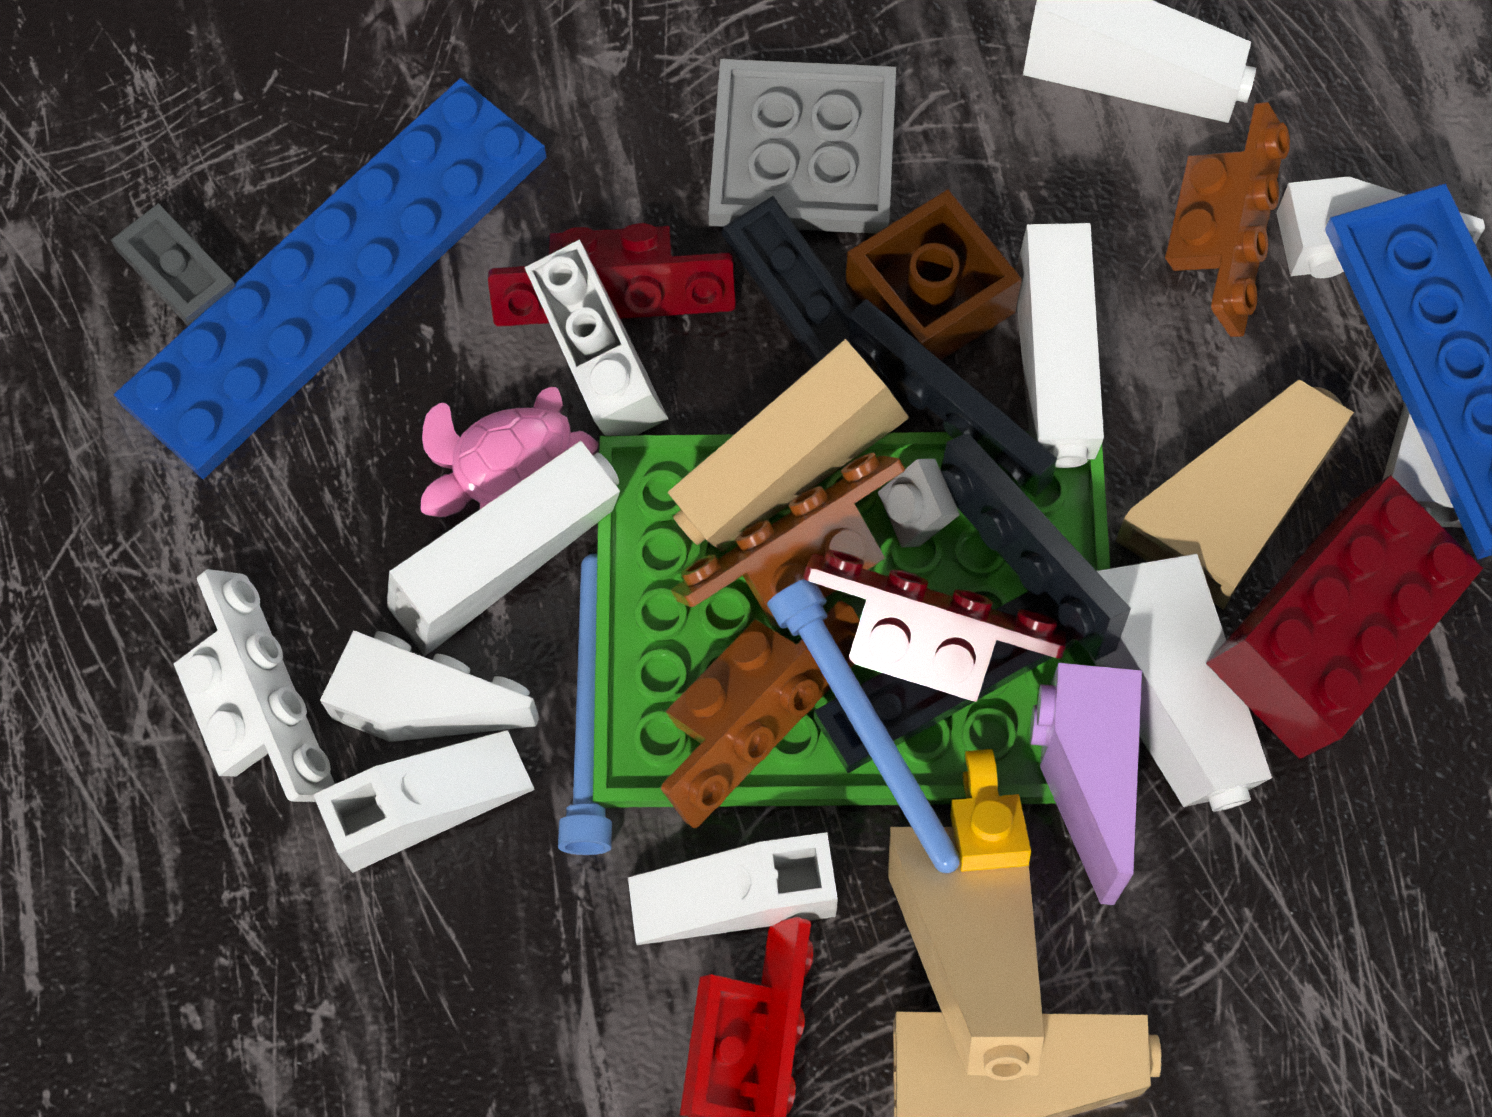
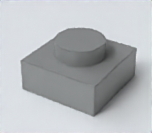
M917 459L904 472L878 491L901 547L921 546L960 515L935 459Z

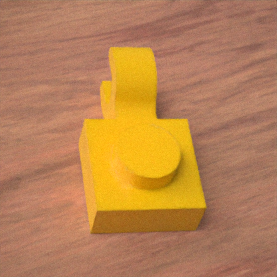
M992 749L965 751L968 771L963 772V784L967 799L952 800L950 813L956 849L960 855L961 872L1029 866L1031 848L1019 794L999 796L996 762Z

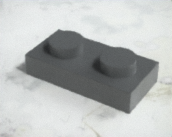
M159 203L111 239L117 252L187 326L236 287L233 280Z

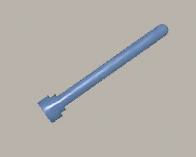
M597 554L587 555L581 563L573 805L566 808V817L559 820L558 848L563 852L576 855L603 854L611 850L612 821L606 818V809L603 806L593 803Z
M805 579L788 586L768 601L767 606L780 628L788 627L793 636L800 635L935 868L942 873L954 872L960 864V855L823 621L827 618V614L823 606L827 601L816 583Z

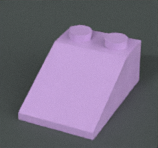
M1058 663L1051 685H1040L1038 704L1033 705L1030 745L1041 746L1040 768L1100 904L1114 905L1133 876L1142 670Z

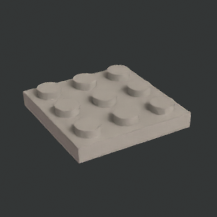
M720 59L708 212L709 226H725L774 196L798 230L877 234L888 227L890 219L896 67Z

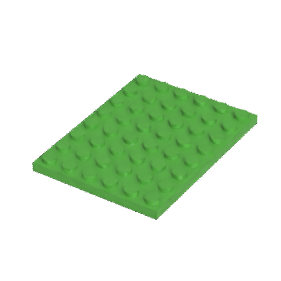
M947 432L889 433L815 487L822 486L825 491L844 478L841 470L846 465L868 453H875L877 457L900 458L905 469L917 459H935L941 469L947 441L952 440ZM734 434L600 436L599 453L614 468L619 479L617 487L620 490L613 511L598 522L593 803H597L604 808L673 807L662 792L661 786L701 743L677 728L665 711L755 619L795 644L802 640L800 635L793 636L788 627L778 628L771 625L743 576L694 607L677 602L671 592L673 587L684 581L681 573L688 566L708 555L714 554L719 559L738 546L735 543L722 552L706 539L697 546L674 520L673 516L681 509L667 493ZM1102 444L1096 458L1087 459L1088 461L1084 465L1071 468L1055 467L1053 481L1036 498L1022 486L1020 487L1021 491L1096 571L1110 569ZM889 482L854 503L885 557L884 560L868 570L889 576L890 570L910 572L928 581V589L953 596L954 590L958 589L971 591L990 599L993 602L992 609H997L1028 591L1023 586L1019 575L996 550H992L984 543L979 531L959 509L960 515L921 546L901 547L878 494V491ZM787 506L768 520L772 525L792 511ZM836 590L825 597L827 602L823 609L827 614L837 602L843 601L852 606L858 618L861 619L867 599ZM1075 640L1073 646L1064 651L1062 659L1054 657L982 697L977 702L966 706L896 746L930 805H951L952 800L967 799L963 784V772L968 771L965 751L992 749L994 753L999 796L1019 794L1021 804H1056L1040 768L1041 746L1030 745L1031 715L1033 705L1038 704L1040 685H1051L1058 663L1096 666L1089 653L1078 641ZM857 664L851 667L860 685L882 673ZM830 688L812 710L770 751L768 756L725 798L719 807L899 804L873 760L847 773L816 723L814 711L836 699L835 694Z

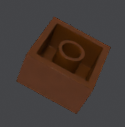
M948 189L847 252L846 288L857 302L861 304L865 299L869 300L940 361L1004 321L1016 311L1022 278Z

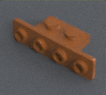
M1268 102L1255 103L1245 151L1188 156L1165 257L1174 271L1219 269L1211 309L1230 337L1244 336L1248 315H1252L1256 309V277L1259 263L1266 259L1268 253L1266 230L1270 211L1277 207L1279 200L1277 178L1281 159L1287 157L1290 147L1287 126L1284 123H1280Z
M868 453L855 459L841 470L844 476L842 480L825 491L822 486H818L800 494L788 505L792 512L772 525L769 520H765L747 528L735 538L738 546L719 559L713 554L694 562L681 573L684 581L671 589L677 602L694 607L743 576L771 625L779 628L780 626L767 603L783 589L803 580L806 566L812 554L825 556L827 550L845 552L864 561L863 569L866 570L885 559L854 503L904 472L906 469L900 458L877 457L875 453ZM817 584L824 597L836 591L835 589Z
M839 601L827 613V618L823 622L851 668L854 664L848 662V658L860 619L852 606ZM755 619L665 711L677 728L701 743L661 786L662 792L682 819L693 828L699 827L723 803L725 798L768 756L770 751L812 710L815 704L831 688L803 639L798 644H795Z

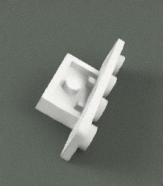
M206 569L197 576V581L217 631L176 661L174 666L219 776H238L269 754L287 799L293 802H316L313 794L335 785L330 774V763L325 753L319 748L306 717L305 703L296 692L283 662L282 648L272 636L261 610L259 594L244 574Z

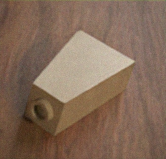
M845 339L667 492L681 509L673 518L697 546L706 539L717 549L724 552L736 543L735 538L744 530L773 517L787 507L797 496L815 487L896 429L909 417L884 382Z
M1300 379L1133 506L1123 520L1116 542L1148 562L1198 554L1213 602L1224 609L1340 438L1354 412L1344 407L1338 397L1330 391L1320 387H1311Z
M890 827L888 878L967 1076H989L992 1079L1001 1081L1014 1080L1022 1076H1038L1044 1042V1029L1029 866L961 872L959 864L954 872L942 873L933 865L912 827ZM944 827L956 848L953 828Z
M896 1012L893 1022L894 1117H1068L1138 1097L1151 1086L1150 1077L1160 1076V1039L1158 1035H1148V1015L1042 1014L1044 1042L1039 1075L1022 1076L1014 1080L1001 1081L992 1079L989 1076H967L942 1012Z

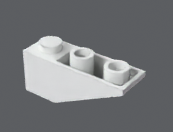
M1349 176L1288 183L1276 214L1290 276L1311 274L1315 278H1329L1344 272L1325 232L1329 219L1337 215L1405 196V194ZM1460 212L1476 244L1485 229L1483 219Z
M578 240L524 267L593 420L605 436H634L668 420L650 378L581 241Z
M353 630L320 699L332 720L389 742L534 727L540 718L534 699L528 697L530 694L529 690L521 684L500 676H495L492 683L470 675V668L452 657L435 654L433 660L410 652L411 646L402 639L380 631L376 632L374 638Z
M508 730L377 765L313 794L338 855L350 871L354 873L535 789Z
M827 832L757 842L628 877L636 945L768 927L794 917L808 920L836 917L838 898Z

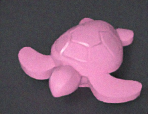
M556 387L542 390L536 397L533 408H513L489 414L472 424L461 437L454 430L450 407L446 403H439L426 414L422 441L424 450L433 463L444 468L453 469V473L445 474L427 486L421 497V512L429 516L446 517L460 512L472 499L480 502L481 509L579 441L583 442L592 455L598 453L599 444L594 438L583 431L571 433L568 418L561 414L563 403L560 392Z

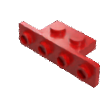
M794 917L769 927L761 985L713 974L699 978L680 1115L687 1117H786L790 1112L796 1093L795 1080L791 1076L794 1051L802 1036L805 1022L804 1012L800 1007L803 982L813 960V945L809 940L810 920Z

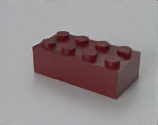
M1390 475L1347 504L1206 664L1301 759L1342 739L1483 568Z

